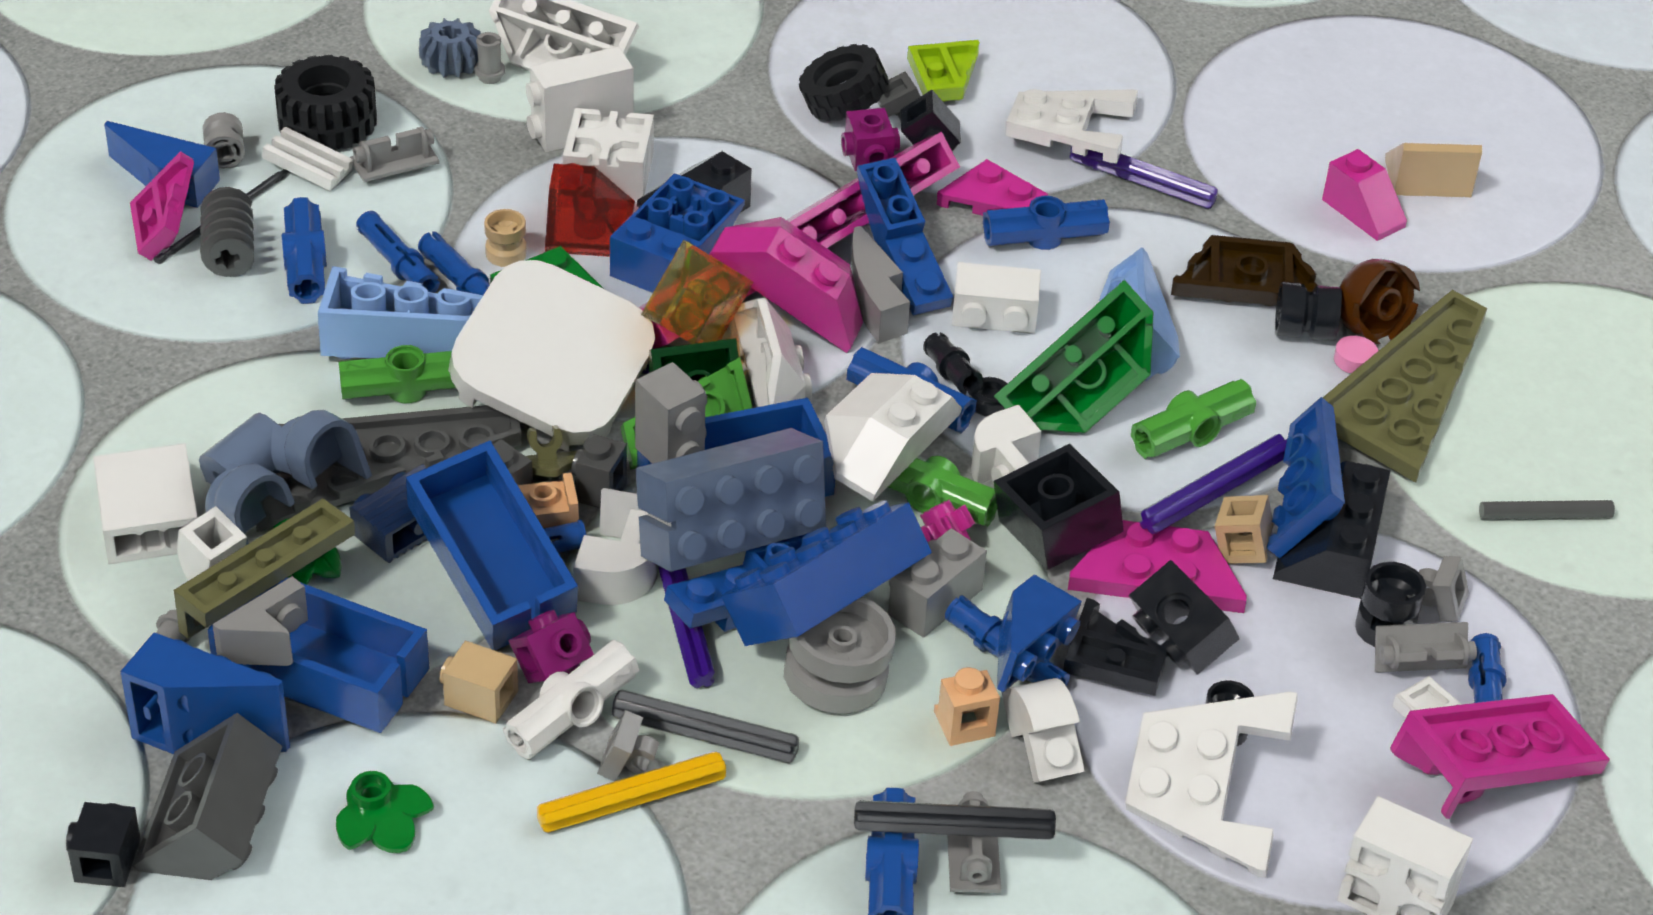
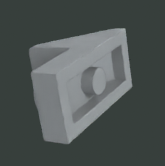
M292 576L213 624L217 655L224 656L237 664L291 665L293 658L289 633L308 621L305 586Z

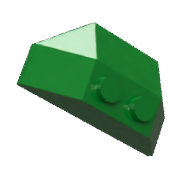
M1123 280L996 393L994 397L1005 409L1020 405L1040 430L1074 433L1088 432L1151 376L1154 312L1132 287Z

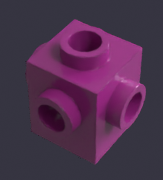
M885 108L846 111L845 132L841 134L842 152L844 156L850 157L854 171H857L858 165L890 159L894 156L895 151L900 150L898 128H892Z
M554 609L544 612L528 621L531 629L508 640L528 684L545 681L555 672L564 671L570 674L580 666L579 663L594 655L590 647L591 636L584 622L576 617L575 612L557 615Z

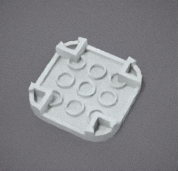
M522 260L505 266L491 282L456 338L448 372H450L451 380L460 393L459 400L469 407L473 408L475 403L479 401L552 437V426L557 425L563 435V442L559 449L568 451L570 445H584L585 440L592 437L593 434L603 437L608 436L612 423L635 385V380L639 378L643 369L646 370L649 350L652 349L655 340L653 324L642 309L618 295L552 264L538 260Z

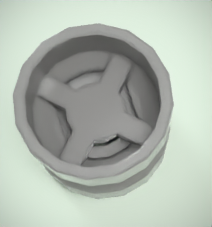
M226 112L209 116L203 124L204 145L217 149L219 168H231L238 165L245 154L241 121L233 114Z

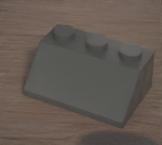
M236 713L176 750L132 866L140 872L213 880L230 869L236 870L241 867L252 851L250 841L255 826L264 815L265 806L263 802L268 787L277 776L278 768L275 766L282 745Z

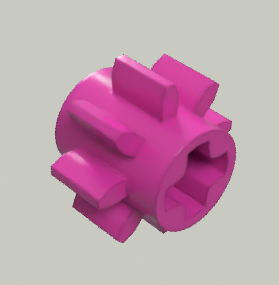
M950 499L920 514L925 524L921 529L927 542L937 540L951 528L971 540L966 529L972 527L975 522L965 504L956 509Z

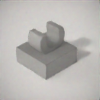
M1444 556L1438 571L1431 568L1419 570V573L1425 580L1426 587H1429L1426 588L1422 605L1427 607L1437 606L1440 621L1458 622L1469 593L1462 557Z
M627 710L624 711L608 739L597 774L616 781L624 766L635 774L647 771L649 761H653L659 742L652 737L638 735L643 717Z

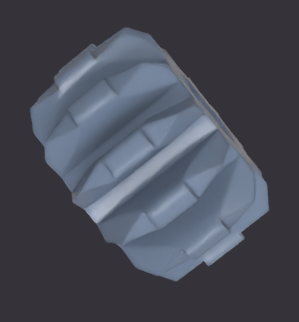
M443 18L441 23L430 22L428 28L421 30V37L419 38V58L421 59V64L428 67L429 73H441L443 78L448 75H455L459 78L460 73H473L475 65L478 63L476 39L481 34V31L475 29L471 22L461 23L459 18L454 21H448Z

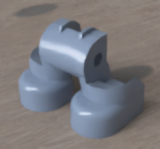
M312 410L301 417L288 421L282 427L265 414H254L200 456V468L206 482L211 484L206 495L205 511L207 512L216 506L245 534L266 517L261 501L268 495L289 507L295 503L289 486L276 473H289L295 480L313 489L317 486L315 477L337 461L365 479L370 478L372 474L357 431L351 423L326 410Z

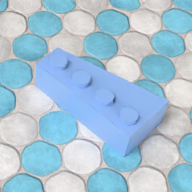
M332 266L318 310L321 356H335L340 359L386 357V354L391 349L401 345L418 347L423 353L452 351L456 338L483 295L444 288L438 293H432L423 287V283L406 281L403 286L383 283V276L366 273L363 279L347 276L346 268Z

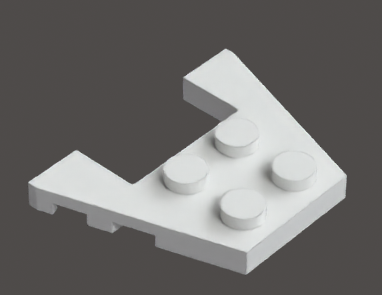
M1031 89L1019 92L1006 121V136L1048 147L1053 146V141L1072 145V153L1086 156L1088 150L1103 153V161L1117 163L1122 150L1123 135L1086 131L1092 113L1133 117L1137 105L1138 90L1042 91Z
M1284 692L1143 713L1125 801L1126 810L1181 838L1186 836L1208 847L1209 852L1225 860L1228 857L1247 867L1249 872L1258 877L1266 878L1274 837L1273 829L1223 821L1239 734L1244 733L1290 741L1297 706V693Z

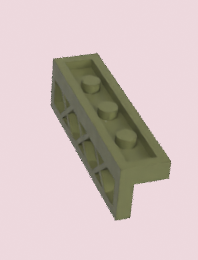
M322 498L174 589L179 632L186 638H191L354 536V520Z

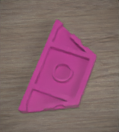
M1123 520L1124 532L1094 546L1070 571L1068 590L1130 598L1128 596L1168 561L1172 560L1222 611L1244 613L1247 595L1209 531L1169 526L1157 534H1151L1147 528L1142 529L1139 522Z

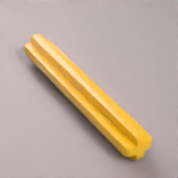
M714 751L541 803L537 806V819L542 830L549 833L723 780L726 777V765L721 754Z

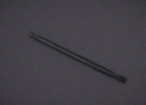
M283 169L276 172L246 194L252 200L282 179L290 171ZM201 225L170 246L167 251L154 257V261L158 264L162 263L169 255L175 254L201 235Z

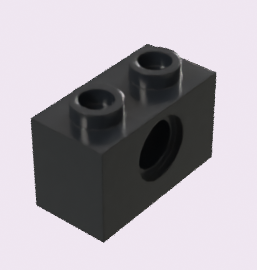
M1172 560L1168 561L1128 595L1137 610L1132 617L1139 627L1149 637L1157 633L1165 641L1161 646L1168 651L1167 656L1178 667L1185 662L1197 675L1240 639L1229 617ZM1188 616L1183 622L1173 624L1178 618Z

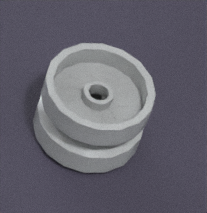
M861 597L802 635L790 638L784 661L783 676L790 691L804 704L824 712L846 714L862 711L879 700L886 688L889 663L892 660L895 647L896 627L885 610L875 602Z

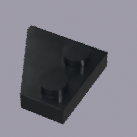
M1087 598L1079 618V629L1071 641L1065 657L1063 671L1155 696L1166 664L1168 651L1151 638L1141 636L1135 627L1123 619L1117 622V624L1099 612L1100 603L1094 599Z

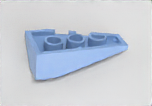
M1141 247L1110 270L1099 301L1125 280L1154 312L1151 376L1145 380L1147 381L1157 373L1163 374L1170 370L1180 357L1178 335L1148 253Z

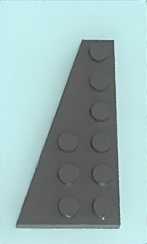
M487 405L474 406L473 408L461 407L342 418L351 423L357 431L372 476L365 479L336 461L315 477L317 486L311 489L295 480L289 473H276L289 486L295 503L289 507L268 495L261 501L266 517L256 524V531L260 532L272 528L280 521L292 518L322 498L335 507L357 500L363 494H372L386 486L400 472L407 473L421 464L428 468L489 440L494 444L502 439L513 448L522 445L520 422Z

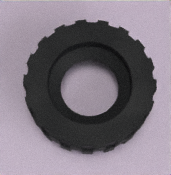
M850 44V46L837 47V49L828 51L821 57L813 60L803 70L804 73L800 75V83L798 84L806 104L815 118L819 120L824 119V121H839L846 118V111L866 110L874 103H877L880 97L887 91L886 86L889 85V80L878 53H876L873 47L869 48L865 44Z

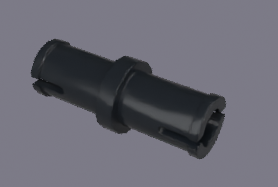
M935 332L925 339L923 350L936 363V369L944 379L952 381L958 391L966 395L967 391L969 395H973L981 389L983 376L970 364V358L962 348L954 346L948 337L941 332L939 336Z

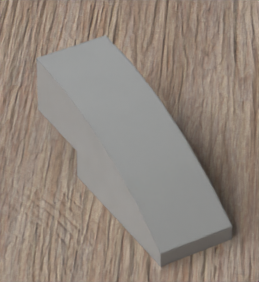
M862 226L855 227L853 231L851 271L863 322L879 344L907 334L910 301L901 292L903 272Z

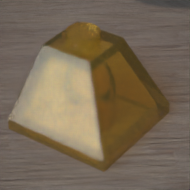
M683 240L643 309L641 316L689 344L718 341L722 339L754 282Z

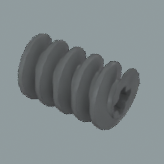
M219 187L209 192L203 198L200 206L201 260L207 269L214 274L224 277H236L245 274L254 263L252 200L240 189Z

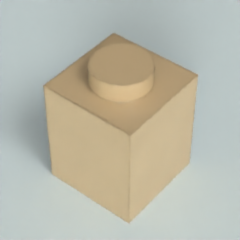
M465 640L455 656H449L445 660L440 671L439 680L443 684L444 705L497 723L518 693L517 658Z

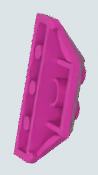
M782 217L724 228L707 258L847 353L851 349L863 324V319L849 263Z

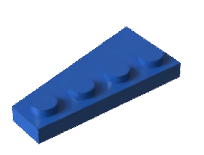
M1322 397L1296 418L1289 427L1283 462L1289 467L1283 477L1280 478L1278 491L1284 495L1282 506L1279 505L1274 508L1272 522L1278 526L1277 534L1274 533L1268 538L1267 549L1278 558L1285 555L1323 521L1333 519L1340 512L1343 504H1345L1334 407Z

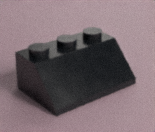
M1344 461L1340 463L1345 499L1342 509L1333 519L1323 521L1285 555L1277 558L1273 579L1361 599L1366 575L1370 570L1391 470L1368 464Z

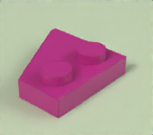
M181 151L130 202L138 254L150 261L162 249L165 250L172 245L179 231L194 160Z
M986 159L937 192L936 204L943 208H949L952 201L972 205V214L983 216V212H987V210L1029 207L1034 198L1048 196V193Z

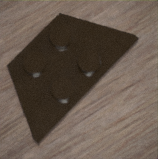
M1211 235L1203 244L1202 250L1195 253L1188 261L1187 270L1181 276L1176 275L1173 278L1171 295L1276 306L1281 282L1304 284L1307 291L1312 292L1317 286L1315 282L1317 274L1308 263L1302 260V254L1291 242Z

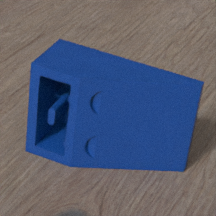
M674 173L610 236V276L657 295L664 293L713 263L712 260L707 258L724 228L734 225L745 205V200Z
M155 632L120 671L132 739L174 754L179 748L238 713L282 745L281 752H287L290 748L283 681L267 672L253 670L232 662L224 656L213 655L192 647L182 640H174Z

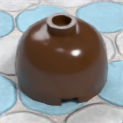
M1386 259L1363 261L1355 265L1345 275L1339 286L1342 291L1340 318L1345 327L1354 334L1371 340L1374 344H1381L1378 340L1386 336L1391 341L1411 324L1417 313L1418 304L1413 302L1414 289L1420 291L1419 281L1414 271L1395 261Z

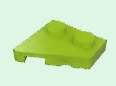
M979 40L908 46L907 60L922 95L933 90L943 102L963 99L978 58Z

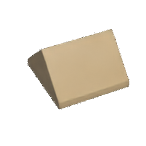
M1402 143L1385 153L1388 175L1396 195L1472 197L1482 156V145Z

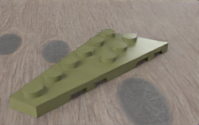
M1451 290L1327 393L1323 399L1334 407L1337 438L1416 483L1483 325L1487 308Z

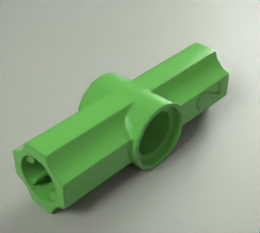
M401 345L391 349L386 354V357L339 362L342 399L389 395L394 401L413 403L422 399L427 391L456 388L451 380L450 372H448L452 351L423 353L418 347Z
M1243 379L1231 381L1199 396L1190 390L1183 391L1171 400L1165 411L1133 424L1130 436L1134 441L1136 451L1144 459L1156 457L1189 441L1196 447L1205 446L1218 435L1221 427L1254 413L1256 400L1253 397L1251 386Z
M931 456L926 461L916 458L888 486V488L905 494L909 504L921 513L950 499L954 508L957 509L965 504L974 522L988 527L994 520L997 512L995 489L961 476L958 468L950 460L942 456Z

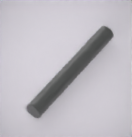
M1612 500L1480 502L1479 505L1481 519L1612 518L1615 512Z

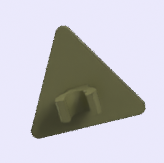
M557 425L552 426L553 437L547 444L537 442L535 428L528 429L527 440L531 448L536 452V455H528L526 457L532 460L533 474L557 477L572 468L573 459L578 450L556 452L563 442L562 432Z

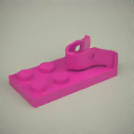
M1553 694L1411 710L1390 747L1391 752L1399 759L1421 769L1426 774H1442L1453 788L1441 809V813L1446 819L1451 818L1458 804L1476 800L1483 795L1486 789L1601 774L1610 761V758Z

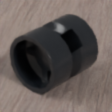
M1281 282L1276 303L1275 335L1300 337L1304 331H1307L1311 339L1335 341L1341 315V288L1317 285L1312 292H1308L1304 284Z
M1394 561L1382 562L1372 566L1366 575L1355 621L1357 634L1364 642L1375 647L1376 626L1417 624L1426 591V583L1423 576L1416 569Z

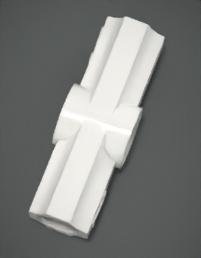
M612 640L570 674L562 671L550 675L541 687L539 698L506 723L503 732L507 742L514 747L521 757L530 760L573 725L587 727L593 724L603 710L604 701L633 679L636 673L640 671L635 657L630 654L624 644Z

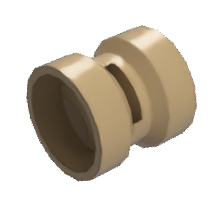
M500 209L489 213L484 221V231L488 238L485 244L487 260L500 267L524 260L527 254L526 241L523 238L526 233V220L524 216L518 211L511 209Z

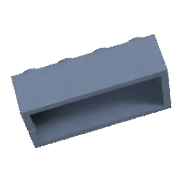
M793 428L635 468L638 508L667 523L671 522L670 527L648 515L639 517L641 557L670 572L811 533L826 527L823 441Z

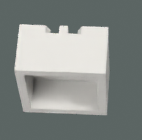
M575 108L563 152V194L635 201L644 196L654 153V115L629 113L624 119L618 118V111H610L609 117H602L599 110Z
M1377 796L1353 836L1349 852L1350 859L1345 867L1344 872H1346V875L1342 880L1337 901L1367 915H1447L1454 904L1473 838Z

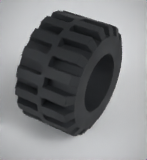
M310 56L305 60L299 59L292 62V66H286L282 69L281 74L277 75L275 79L274 89L280 133L284 127H287L337 151L336 149L351 148L354 143L365 141L366 136L374 132V126L377 125L374 77L371 76V71L367 67H363L359 61H350L349 57Z

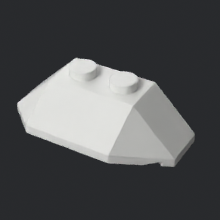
M494 0L489 9L511 64L529 71L530 66L618 46L626 55L639 28L636 22L572 0Z
M760 298L733 305L731 308V339L736 338L738 355L741 359L752 408L807 397L811 399L812 383L809 373H802L804 369L801 345H794L790 328L768 300Z
M871 373L825 417L824 424L829 451L834 463V478L867 499L874 501L960 415L962 407L952 396L916 375Z

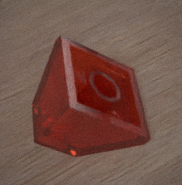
M554 163L549 185L545 252L561 246L568 254L610 257V236L634 213L635 201L595 166L575 163Z

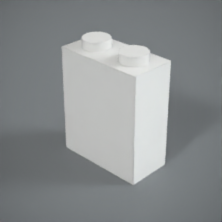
M619 46L530 66V83L526 84V95L531 106V115L527 116V127L531 138H537L545 152L565 148L575 108L596 109L600 111L602 117H609L610 111H618V118L624 119L629 113H634V68Z
M186 443L93 456L108 564L178 554L179 529L198 518Z

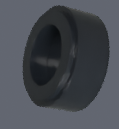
M984 377L981 389L977 393L969 395V397L977 400L975 412L987 417L995 412L1004 410L1005 408L994 395L1008 383L996 377Z

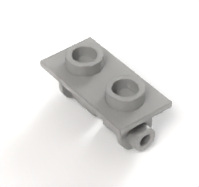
M423 127L396 133L395 146H391L389 136L360 141L359 146L353 147L354 156L350 157L353 159V166L363 182L381 180L388 176L439 164V159L430 146L434 144L433 133L430 128L424 130Z
M1468 622L1376 626L1375 672L1467 668L1468 661L1475 660L1477 656L1475 642H1468Z
M977 791L967 792L959 802V805L989 806L987 800ZM947 835L950 892L1001 893L998 837Z

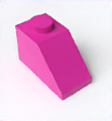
M1359 149L1329 162L1322 197L1324 202L1376 241L1406 227L1407 219L1387 170Z

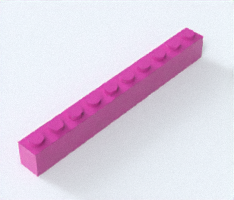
M942 132L917 142L891 157L896 158L913 196L960 168ZM858 178L790 217L787 221L826 248L853 233L855 227L864 226L869 223ZM714 262L639 307L646 313L653 324L655 340L652 349L670 344L754 293L755 290Z

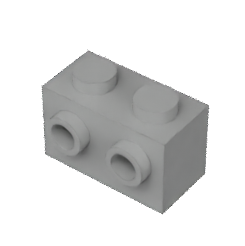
M673 362L635 380V448L652 464L705 450V438L707 435L705 428L706 392L698 381L692 380Z
M952 528L937 540L928 542L932 551L931 554L889 579V616L923 638L945 621V612L955 598L959 599L960 595H963L968 600H971L983 589L987 550Z

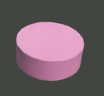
M1346 336L1341 338L1336 344L1334 362L1340 369L1351 374L1377 353L1378 348L1371 340L1365 337Z

